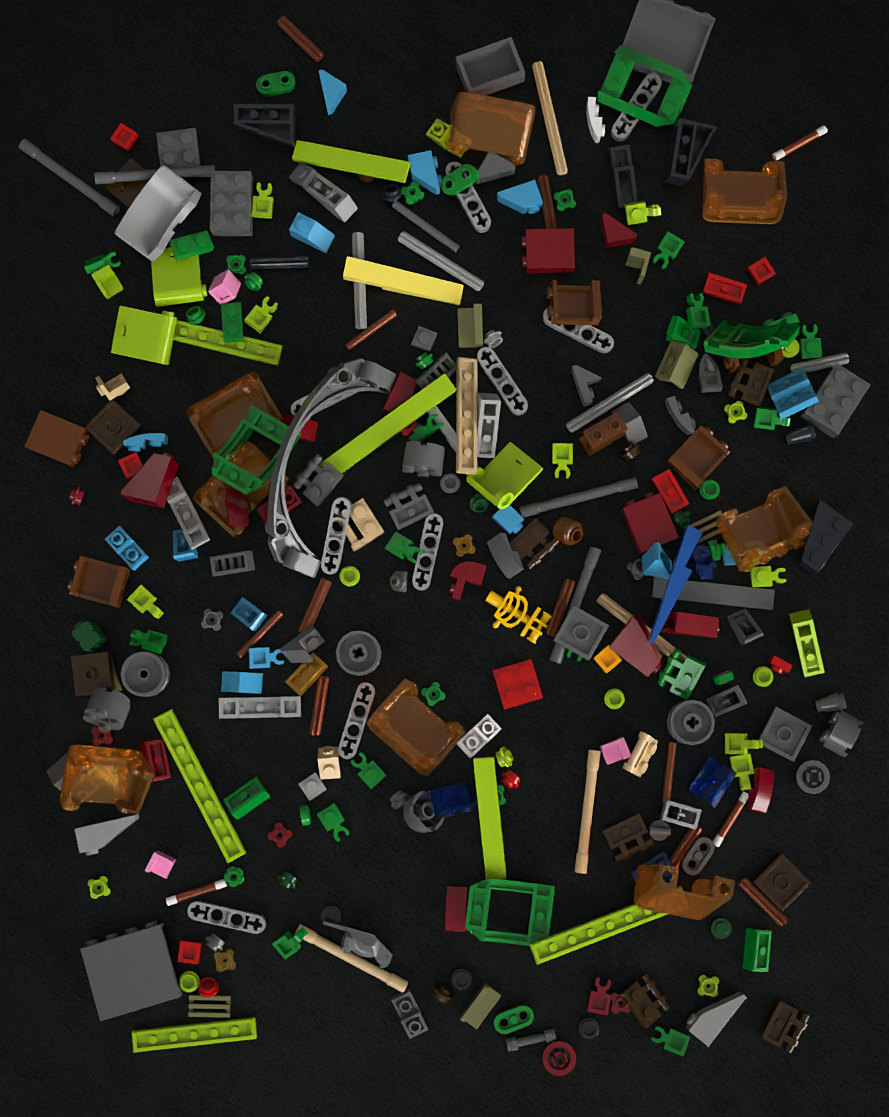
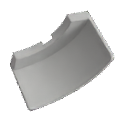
M161 165L123 216L115 230V235L154 262L163 253L175 233L173 230L176 225L182 223L197 205L202 193L168 167Z

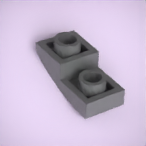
M675 396L667 398L665 404L674 422L686 435H692L696 428L694 418L690 417L689 413L680 414L682 412L681 403L679 400L676 401Z
M499 533L487 542L497 565L508 579L524 569L518 552L512 551L506 533Z
M410 989L391 997V1001L410 1039L428 1030Z

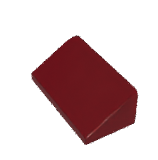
M164 739L140 743L147 783L171 778Z

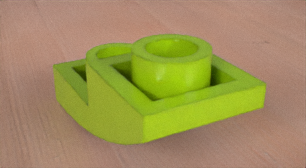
M439 119L435 120L426 133L428 138L459 158L462 157L471 144V140L468 137L454 131L452 126Z

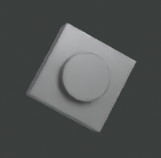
M316 772L299 783L309 801L327 790Z

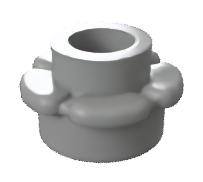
M489 331L485 335L484 343L489 348L497 347L503 341L500 336L501 332Z

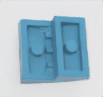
M803 368L769 383L767 387L781 419L819 402Z

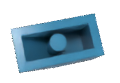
M535 180L497 192L499 203L522 214L527 212L533 214L542 208L543 201Z
M299 212L289 229L292 237L324 253H327L335 238L333 233L317 221Z

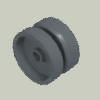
M360 630L343 636L336 649L337 661L341 668L347 673L357 676L367 675L374 671L380 664L382 656L381 646L377 639L369 633ZM357 650H362V652H363V656H362V657H361V656H359V657L356 656V651H357Z
M134 653L126 659L122 666V683L134 695L143 697L158 695L169 683V666L164 658L155 653ZM144 671L148 672V676L146 678L145 676H143Z
M685 700L672 706L668 712L666 724L672 738L680 743L696 745L709 739L714 730L715 720L712 711L707 705L696 700ZM692 719L693 724L691 726L687 725V720Z

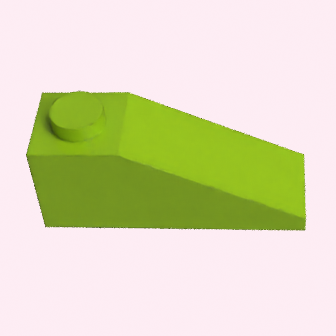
M810 610L789 614L804 677L825 673Z

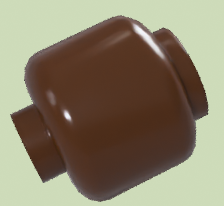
M561 517L553 526V536L565 545H574L583 536L582 525L570 517Z

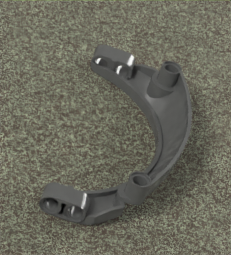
M362 358L340 363L338 367L335 366L329 369L327 375L308 395L293 418L281 443L273 469L269 489L267 522L265 524V531L270 535L267 542L274 560L283 566L315 578L322 562L299 538L292 525L286 506L285 470L297 435L315 412L340 396L358 391H376L389 394L397 378L395 373Z

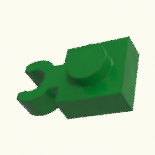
M667 232L657 248L661 254H657L654 257L653 264L659 259L663 260L664 264L661 269L664 270L669 262L668 257L674 260L685 241Z
M693 293L687 296V303L691 307L686 309L689 328H708L711 324L708 307H702L704 301L703 294L700 293L696 296L697 301L694 299Z
M816 324L812 326L811 333L807 332L806 325H803L801 328V334L805 337V339L799 340L801 360L822 358L821 338H815L818 330Z
M397 532L394 533L385 547L387 551L402 560L406 556L412 563H417L412 557L414 553L418 552L421 555L423 553L418 547H412L414 543Z
M360 752L359 755L362 757V762L358 764L351 760V763L354 767L362 770L358 775L372 789L386 774L373 760L368 764L365 754Z
M335 803L317 814L327 832L333 828L336 841L339 842L341 840L338 836L339 831H344L347 836L350 834L349 830L340 824L345 819Z
M656 1026L655 1030L661 1032V1037H652L651 1040L655 1043L665 1042L664 1049L684 1056L690 1036L672 1028L668 1034L662 1027Z

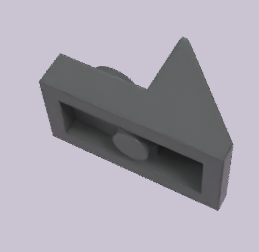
M577 365L572 366L571 372L583 408L590 406L593 402L592 399H594V393L591 387L588 388V385L600 382L601 377Z
M312 625L280 648V650L291 663L314 662L309 653L324 643L325 640Z

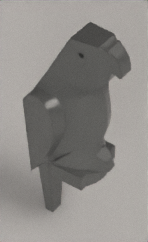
M323 921L324 925L345 931L340 945V949L344 950V953L353 951L362 957H374L376 962L380 964L379 968H385L390 964L392 954L375 935Z

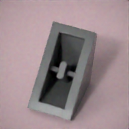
M489 151L478 170L476 184L513 175L515 173V166L513 163Z
M629 402L611 411L612 414L618 412L626 424L628 430L624 436L628 444L632 442L634 445L648 437L640 414Z
M746 608L727 616L740 645L763 636V632Z
M733 685L706 699L715 717L747 704L738 685Z
M665 799L660 819L696 830L702 810Z

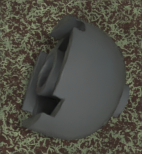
M420 791L407 800L403 815L411 829L420 833L434 831L442 825L444 815H442L441 809L444 807L436 794L431 791Z

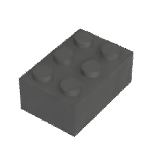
M512 37L456 57V68L469 101L524 82L525 71Z
M211 171L210 231L213 236H253L252 206L254 179L251 171Z
M836 363L831 367L815 392L819 402L805 408L800 417L834 438L839 435L871 384Z

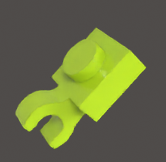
M645 201L624 204L627 225L647 222V216L661 215V207L658 204L646 206Z
M140 585L127 599L143 614L148 610L158 619L164 614L153 604L157 598L143 585Z
M725 733V754H748L747 748H763L762 740H747V734Z
M751 754L729 757L733 777H739L741 790L751 789L748 776L754 774Z

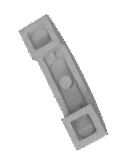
M178 477L174 478L167 502L170 504L183 530V534L193 550L210 539Z
M301 696L219 698V719L301 717Z

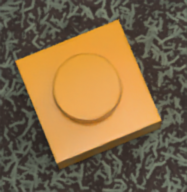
M609 645L593 658L605 673H608L622 661L609 648Z

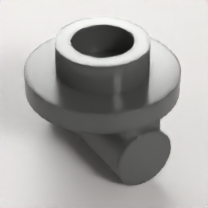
M396 571L393 573L390 584L394 591H407L408 572Z
M656 820L650 824L649 834L653 839L661 841L670 836L671 828L666 822Z

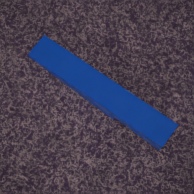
M690 525L683 532L647 641L650 644H653L658 637L692 572L685 565L703 532Z

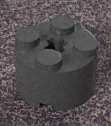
M420 441L406 442L402 471L406 473L417 472V476L429 477V474L432 476H442L445 456L444 447L428 442L427 445L420 444Z
M96 688L89 699L83 719L98 726V729L104 733H109L110 730L122 729L131 705H129L130 700L119 691L113 690L111 693L107 692L106 688Z
M840 710L832 714L828 722L832 725L829 730H824L819 741L823 742V747L845 758L847 756L845 750L853 747L861 731L858 725H863L864 722Z

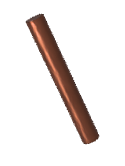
M392 309L347 342L345 345L349 351L397 316L396 312Z
M277 610L236 654L242 659L248 653V648H253L284 615Z
M669 742L662 803H665V799H671L677 743Z

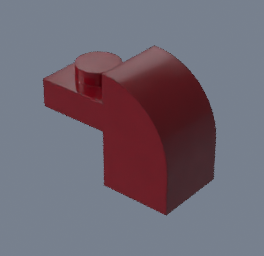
M471 561L457 565L450 574L451 578L457 579V582H452L449 593L453 594L452 599L460 601L465 582L481 587L487 566Z

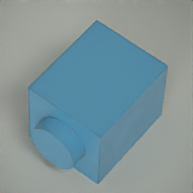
M510 505L503 510L499 509L492 517L508 535L512 532L516 534L523 527L521 523L524 519Z

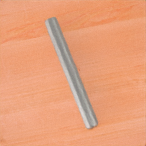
M403 231L399 235V242L476 291H480L484 286V281L410 234Z
M355 232L352 234L353 258L365 260L364 234ZM354 282L355 328L363 330L367 328L366 286L363 283Z
M646 373L569 421L566 424L567 429L573 433L652 384V376Z

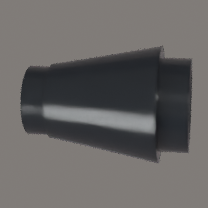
M805 422L785 433V438L788 445L810 442L816 438L812 423L806 424Z

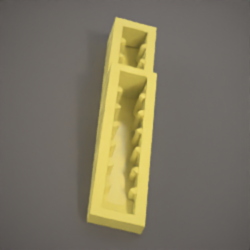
M348 256L343 273L344 280L382 287L383 290L460 305L464 287L462 284Z

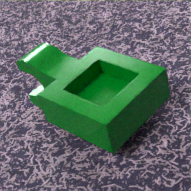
M113 250L104 256L100 255L84 261V268L87 274L95 273L106 265L118 267L121 264L120 260L111 261V257L116 255V251Z
M757 406L753 426L754 428L774 430L775 424L789 426L791 418L788 416L781 419L780 415H777V409Z
M438 414L429 416L426 426L422 424L413 430L414 434L409 437L410 441L422 442L436 432L435 430L444 426L443 422L437 425L434 423V419L438 417Z
M716 540L706 543L710 562L719 561L721 559L720 555H723V552L726 551L725 543L717 544Z
M133 629L130 634L132 639L129 644L132 646L141 645V649L161 654L168 635L148 630L146 634Z
M303 927L293 935L287 931L275 939L272 945L286 959L300 949L301 945L299 943L308 932Z

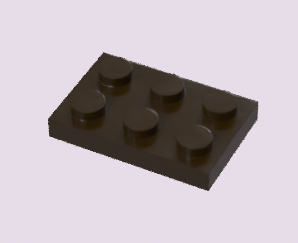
M130 158L118 172L144 169ZM149 180L108 183L105 189L129 208Z

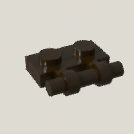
M741 358L739 366L735 370L734 379L729 383L728 387L730 389L727 395L735 398L737 391L742 392L741 401L760 407L774 369L757 362L750 369L747 367L749 360ZM743 375L749 376L746 386L740 384Z
M537 518L509 543L512 551L518 552L520 560L526 555L530 558L525 564L530 570L536 565H540L542 563L541 560L548 553L551 554L555 550L554 547L560 543L554 537L549 542L545 539L550 532ZM540 543L543 548L534 554L531 550Z
M639 813L602 830L611 850L618 846L620 848V852L614 854L617 862L623 859L628 860L631 858V855L639 851L644 852L648 847L654 845L651 837L645 840L641 837L648 830ZM633 839L636 840L637 844L626 848L624 843Z
M644 973L640 976L644 982L642 986L635 981L619 995L641 1026L648 1028L661 1016L657 1010L659 1006H661L664 1012L670 1009L671 1006L667 1002L668 998L665 994H661L656 987L657 983L655 980L650 978L647 973ZM648 990L655 998L653 1001L646 994Z
M778 999L760 1037L779 1048L783 1040L788 1042L784 1050L792 1054L794 1048L800 1042L799 1038L803 1030L806 1031L808 1027L807 1022L810 1016L802 1013L800 1019L795 1018L798 1010ZM791 1025H796L792 1035H787Z

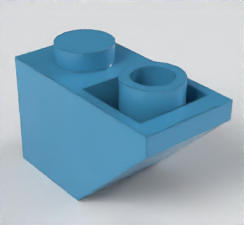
M431 150L408 155L412 180L432 193L440 194L442 179L441 175L436 174L435 168H438L436 156L432 157Z

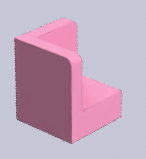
M227 269L214 277L208 292L221 305L236 297L241 282Z
M624 737L600 746L606 764L627 759L631 756Z
M158 850L152 855L145 871L148 873L152 871L166 879L176 859Z

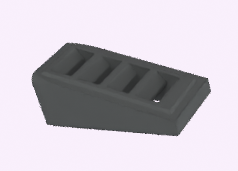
M444 353L415 382L421 389H424L435 381L430 375L431 373L436 379L442 376L436 369L437 367L449 378L456 371L457 365L447 353ZM444 362L450 370L447 371L441 363Z
M241 551L210 557L213 577L255 570L252 551ZM235 557H237V561H238V568H237V569H236V564H235ZM228 558H229L230 570H228V567H227V560H226V559H228ZM218 560H221L223 571L219 570Z

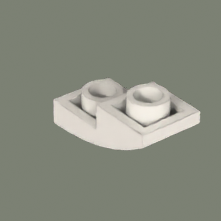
M588 97L586 107L588 127L595 143H599L601 136L604 137L605 124H602V117H598L599 105H596V97Z
M487 714L456 744L471 758L501 728Z

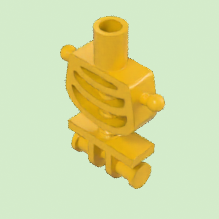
M520 586L515 588V593L509 591L505 598L491 591L485 601L498 608L494 614L497 621L493 623V628H498L500 623L507 628H512L522 621L524 624L526 623V626L520 636L524 637L528 629H530L532 633L526 639L536 644L535 641L539 635L542 636L543 634L540 630L542 627L547 628L548 625L546 624L552 616L543 611L540 620L536 617L541 610L539 607H537L532 617L526 615L528 602L525 597L519 595V592L522 590ZM513 597L516 598L515 607L511 605ZM520 600L524 604L523 612L521 610L519 611L518 609L520 605ZM506 612L510 613L507 618H501ZM513 616L518 619L512 624L506 623ZM533 621L539 624L537 628L531 626Z

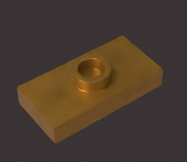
M314 653L310 655L314 662L302 663L285 681L300 696L328 668L327 664Z

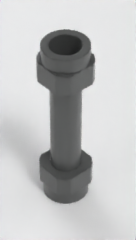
M554 1028L546 1029L544 1033L517 1039L514 1036L506 1039L508 1051L519 1050L518 1047L544 1041L552 1043L557 1041Z

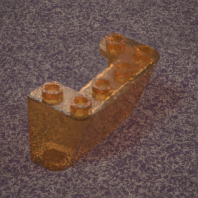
M786 486L770 492L764 505L737 517L738 511L734 508L719 515L716 521V525L740 572H748L760 563L762 565L766 564L773 557H781L787 551L803 546L813 523Z
M662 864L638 865L634 902L641 909L702 920L729 901L733 896L735 880L717 876L714 877V880L698 879L693 883L692 891L686 892L676 890L679 868ZM665 871H669L672 875L669 883L664 882L662 878Z

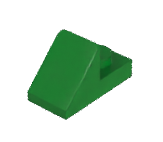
M672 316L666 340L668 342L685 343L695 350L701 331L697 328H689V323L680 316Z

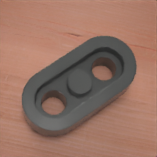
M697 838L684 857L681 865L686 873L690 875L700 873L713 854L714 843L709 838ZM702 843L706 844V849L704 851L700 850V845ZM694 860L695 866L690 868L688 866L689 861Z

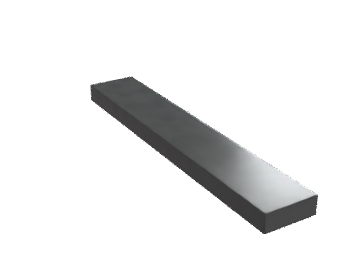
M653 578L652 597L662 598L668 579ZM687 580L677 600L773 610L775 590Z

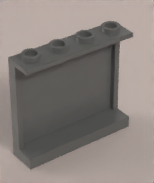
M639 0L623 46L682 70L692 84L716 18L706 12L694 11L689 6L677 5L672 0ZM635 62L632 69L646 75L655 73L660 76L661 80L669 83L672 80V77Z
M152 921L144 924L145 928L139 930L137 926L125 930L126 934L119 936L117 932L105 936L106 940L99 942L97 938L85 942L86 946L80 949L100 1021L182 996L183 991L180 986L178 987L163 933V922L157 924V921Z

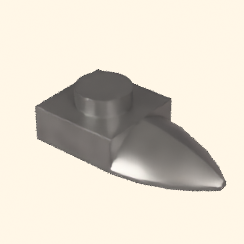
M705 354L700 361L698 375L701 392L721 391L723 386L718 366L709 355Z

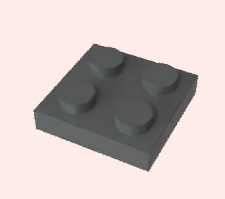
M196 128L156 133L160 167L165 165L168 168H184L201 165Z
M573 605L553 641L589 661L609 625Z
M774 707L758 740H762L763 747L794 762L812 725L778 707Z

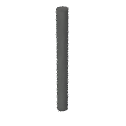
M398 201L393 203L392 207L455 253L458 251L460 246Z

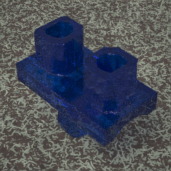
M697 545L692 552L693 557L689 558L690 564L695 568L696 575H699L701 580L713 578L712 568L717 567L716 561L710 556V549L705 545Z

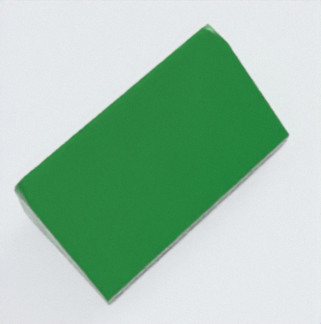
M256 776L226 797L224 802L232 816L238 820L270 798V795Z
M746 929L743 969L754 972H768L772 930Z

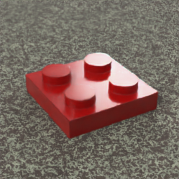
M532 659L493 670L504 709L543 698Z

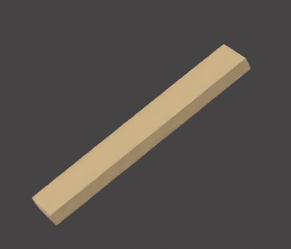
M458 357L456 360V473L476 475L477 359Z

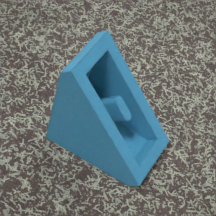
M319 70L327 112L330 115L346 94L347 88L345 83L324 70Z
M183 530L173 531L174 559L184 561L198 558L197 547L193 550L190 548Z
M659 542L654 543L642 556V572L645 575L664 579L669 578L672 561Z
M243 597L231 612L232 615L255 632L268 616Z
M222 671L221 692L262 694L263 674Z

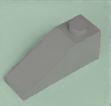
M318 173L307 188H304L344 223L358 209L347 193Z
M477 393V457L495 458L501 400L497 394Z
M139 814L76 828L75 833L79 853L86 852V855L99 853L98 849L106 846L139 819Z
M739 991L699 1010L696 1014L693 1013L687 1020L688 1025L686 1028L709 1047L747 997Z

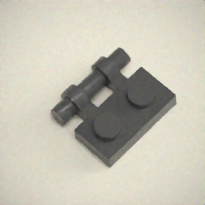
M316 454L313 459L307 462L308 466L297 475V480L293 484L297 489H300L303 484L307 486L303 494L316 506H320L344 476L330 463H326L322 467L319 463L323 457L319 454ZM313 471H316L318 474L312 481L309 476Z
M420 483L413 486L408 485L405 490L397 494L394 492L390 494V497L383 500L386 507L392 504L395 505L396 509L389 513L398 530L434 513L426 495L421 497L416 495L417 492L423 490ZM411 497L412 501L401 505L400 500Z

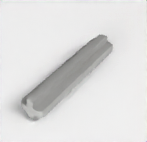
M841 353L792 364L790 372L792 373L803 368L805 373L833 367L836 363L844 365L849 362V357L847 353Z

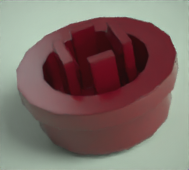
M553 1041L543 1051V1065L552 1075H566L575 1067L576 1053L567 1042Z

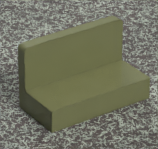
M631 247L626 266L641 269L637 284L641 285L651 252Z
M474 304L473 308L458 309L459 348L483 347L482 304Z
M671 341L655 377L662 381L671 382L678 388L683 389L698 357V353L685 343Z
M484 982L460 1015V1020L466 1021L475 1029H478L501 997V994Z

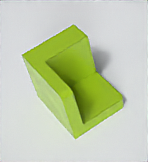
M109 265L91 274L107 299L124 289Z

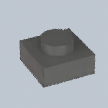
M300 162L289 178L294 183L307 188L317 172L312 167Z
M418 326L411 345L430 353L437 333Z

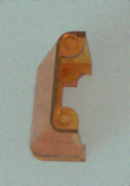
M458 93L452 105L446 150H451L454 154H463L469 148L506 155V159L514 165L523 164L527 154L535 107L526 103L474 93Z
M705 159L702 212L703 218L706 221L775 224L781 220L787 200L784 162H768L763 166L762 172L723 171L722 161L718 159Z
M255 371L242 376L202 399L186 411L189 420L212 457L214 452L217 453L228 441L241 420L245 419L251 405L279 421L283 419Z
M246 441L238 453L230 460V462L256 477L271 462L249 441ZM212 475L195 493L193 499L233 537L236 534L239 535L245 527L227 526V508H225L224 489L234 487ZM285 475L284 487H285L286 484H287L286 481L289 479L286 475ZM271 478L262 487L246 495L248 514L269 493Z
M405 678L373 713L367 724L378 737L415 770L424 776H428L463 737L466 731L463 730V727L458 722L449 721L447 724L416 698L418 695L417 686Z
M72 745L69 747L66 756L60 804L63 809L73 811L79 809L81 801L115 804L119 812L124 815L139 814L155 773L146 758L137 751Z

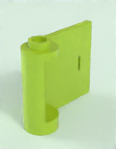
M168 247L164 249L163 253L154 262L151 261L156 307L204 301V296H208L206 284H202L199 255L176 261L171 248Z
M120 306L111 353L169 365L178 318L174 317L172 312L162 311V314Z
M509 442L484 470L478 466L476 475L467 474V482L496 507L503 510L519 496L543 468L513 443Z

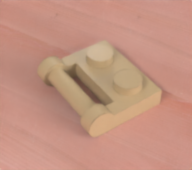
M363 498L351 505L350 516L364 537L358 540L348 524L346 536L352 544L351 548L353 551H356L385 532ZM342 511L339 512L338 515L336 514V515L334 516V517L340 516V517H343V518L346 517V515H343V516H342ZM336 520L335 523L338 522V524L343 530V523L340 520Z
M642 731L638 735L639 740L628 762L624 763L622 767L638 777H641L647 770L648 761L651 755L656 752L658 743L656 739Z

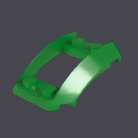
M620 45L614 52L616 55L602 89L598 91L597 102L656 127L675 124L692 87L682 70ZM635 62L672 77L657 115L620 100Z
M784 318L779 324L771 326H749L744 324L731 326L727 325L728 321L723 320L704 340V348L707 353L729 358L758 357L788 347L797 337L800 326L795 323L793 325L788 324L787 319Z
M253 405L249 407L250 410L245 419L241 420L228 441L217 453L214 452L213 454L214 467L212 466V475L245 495L262 487L272 477L278 452L258 477L230 462V460L243 447L254 430L281 445L289 428L288 425ZM300 432L297 435L291 450L293 449L299 437L301 436Z
M492 878L470 886L465 929L474 934L480 941L530 946L529 944L549 937L555 886ZM491 889L533 894L528 933L487 929Z

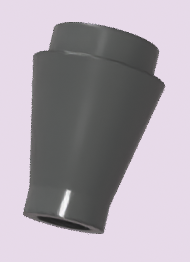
M835 692L822 699L815 700L817 712L840 711L847 708L843 692Z

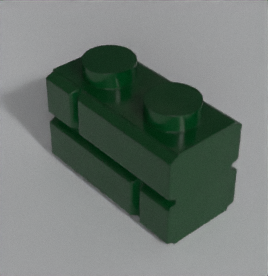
M81 620L73 627L75 630L72 631V635L80 642L79 644L84 651L97 652L109 641L107 636L101 632L102 630L97 623Z

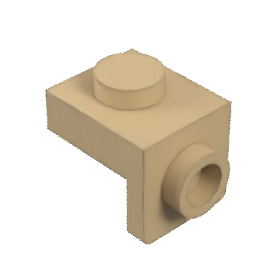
M122 373L105 384L99 376L95 378L98 383L96 386L97 390L102 396L106 395L109 400L124 394L130 388Z
M325 746L318 749L320 780L341 778L338 747Z

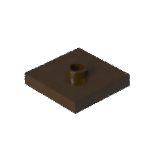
M112 399L85 426V429L113 455H116L124 446L123 441L133 437L142 426Z
M111 652L71 656L75 696L92 695L93 690L100 687L106 688L107 692L115 690Z
M780 853L752 881L782 912L811 883L783 853Z

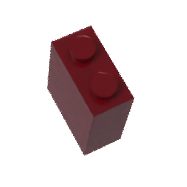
M574 228L526 229L525 236H522V248H525L526 255H522V267H526V274L574 272Z
M654 492L643 496L644 500L636 502L634 499L624 503L625 507L621 509L639 554L648 551L654 543L659 542L660 545H664L679 538L661 493L655 495Z

